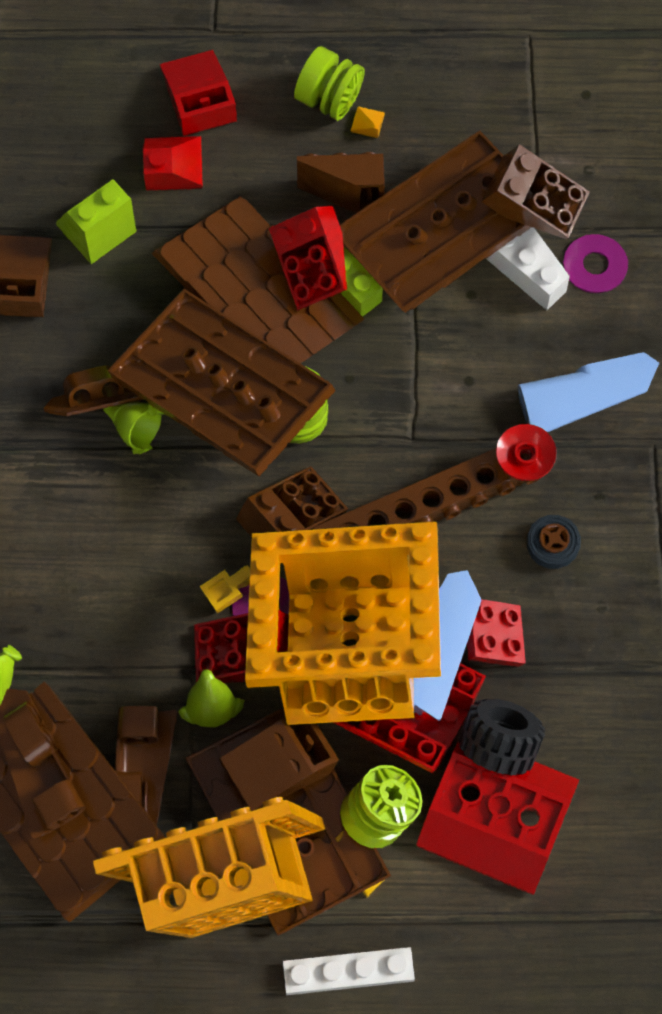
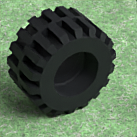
M487 698L482 701L478 700L474 702V705H471L459 737V746L469 759H472L474 763L487 770L508 775L524 774L526 771H530L534 765L545 736V727L542 726L540 719L536 718L532 712L524 707L501 699Z

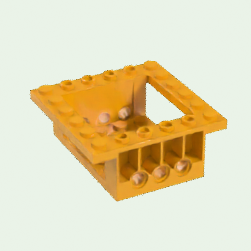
M437 522L252 533L245 671L247 688L279 686L287 725L414 718V678L441 677ZM280 563H283L289 590L288 652L277 653ZM350 615L358 617L355 621L346 622L343 620L345 617ZM350 639L358 641L353 646H346L343 644L345 641Z
M276 797L264 801L263 808L251 811L250 807L230 812L231 818L218 821V817L198 822L199 828L186 831L185 827L166 832L167 838L154 841V838L150 837L134 842L135 848L122 851L121 847L102 852L103 858L94 860L93 864L98 875L134 883L146 931L194 938L313 901L296 839L326 829L321 816L289 800H283L282 797ZM172 892L176 902L175 906H172L169 900Z

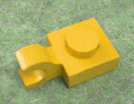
M246 565L232 576H229L226 570L200 586L217 614L243 597L238 589L250 585V568Z

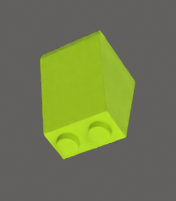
M114 179L70 209L56 222L59 229L90 264H93L136 232L131 198Z

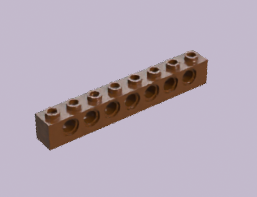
M495 448L317 525L313 529L369 526L372 523L390 525L436 522L443 518L450 520L457 517L462 512L461 510L470 506L478 508L487 503L489 498L498 494L499 496L508 495L515 490L516 486L523 483L527 485L533 484L540 479L520 481L507 475L498 464ZM523 453L520 455L521 459L523 460H529L531 458L530 455L527 453ZM487 476L492 482L484 484L477 478ZM461 488L465 493L463 495H454L450 490ZM428 499H433L438 503V505L435 507H428L423 502ZM400 511H406L411 514V517L400 519L396 514Z

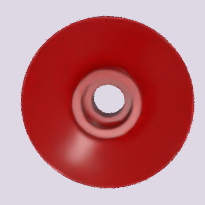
M519 424L509 428L501 435L496 447V458L501 469L510 477L520 481H534L544 477L553 468L557 455L555 442L549 433L532 424ZM523 453H527L530 455L531 458L529 460H523L521 459L520 455Z

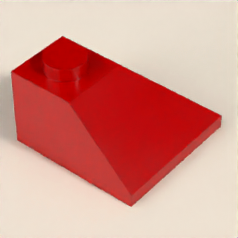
M201 136L145 138L143 167L146 191L203 189Z

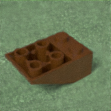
M519 144L503 156L481 202L507 219L568 239L590 192Z
M364 152L362 154L350 155L345 153L317 155L310 153L304 156H297V188L358 213L384 195L383 154Z
M0 235V315L44 318L52 238Z
M310 466L248 497L236 520L252 537V533L313 530V527L343 515L348 511V508Z
M285 717L219 758V761L246 807H250L251 811L263 808V802L276 797L283 798L330 775L339 759L317 723L287 725Z

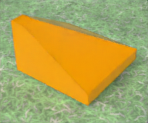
M357 107L351 132L378 138L385 112Z

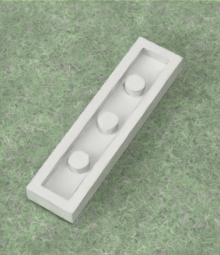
M411 947L283 961L286 995L415 981Z

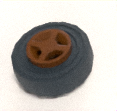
M547 515L539 518L531 525L527 534V549L531 558L538 565L548 569H559L568 566L577 557L581 547V536L577 526L570 519L561 515Z

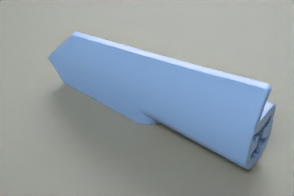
M642 352L587 364L577 369L575 373L518 384V395L526 424L529 423L544 429L546 432H550L644 394L648 391L659 362Z
M467 570L447 574L439 589L441 677L414 678V712L422 715L424 711L437 721H440L481 603V598Z

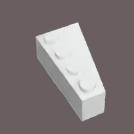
M533 227L521 236L515 237L490 257L486 258L546 310L567 291L570 276Z

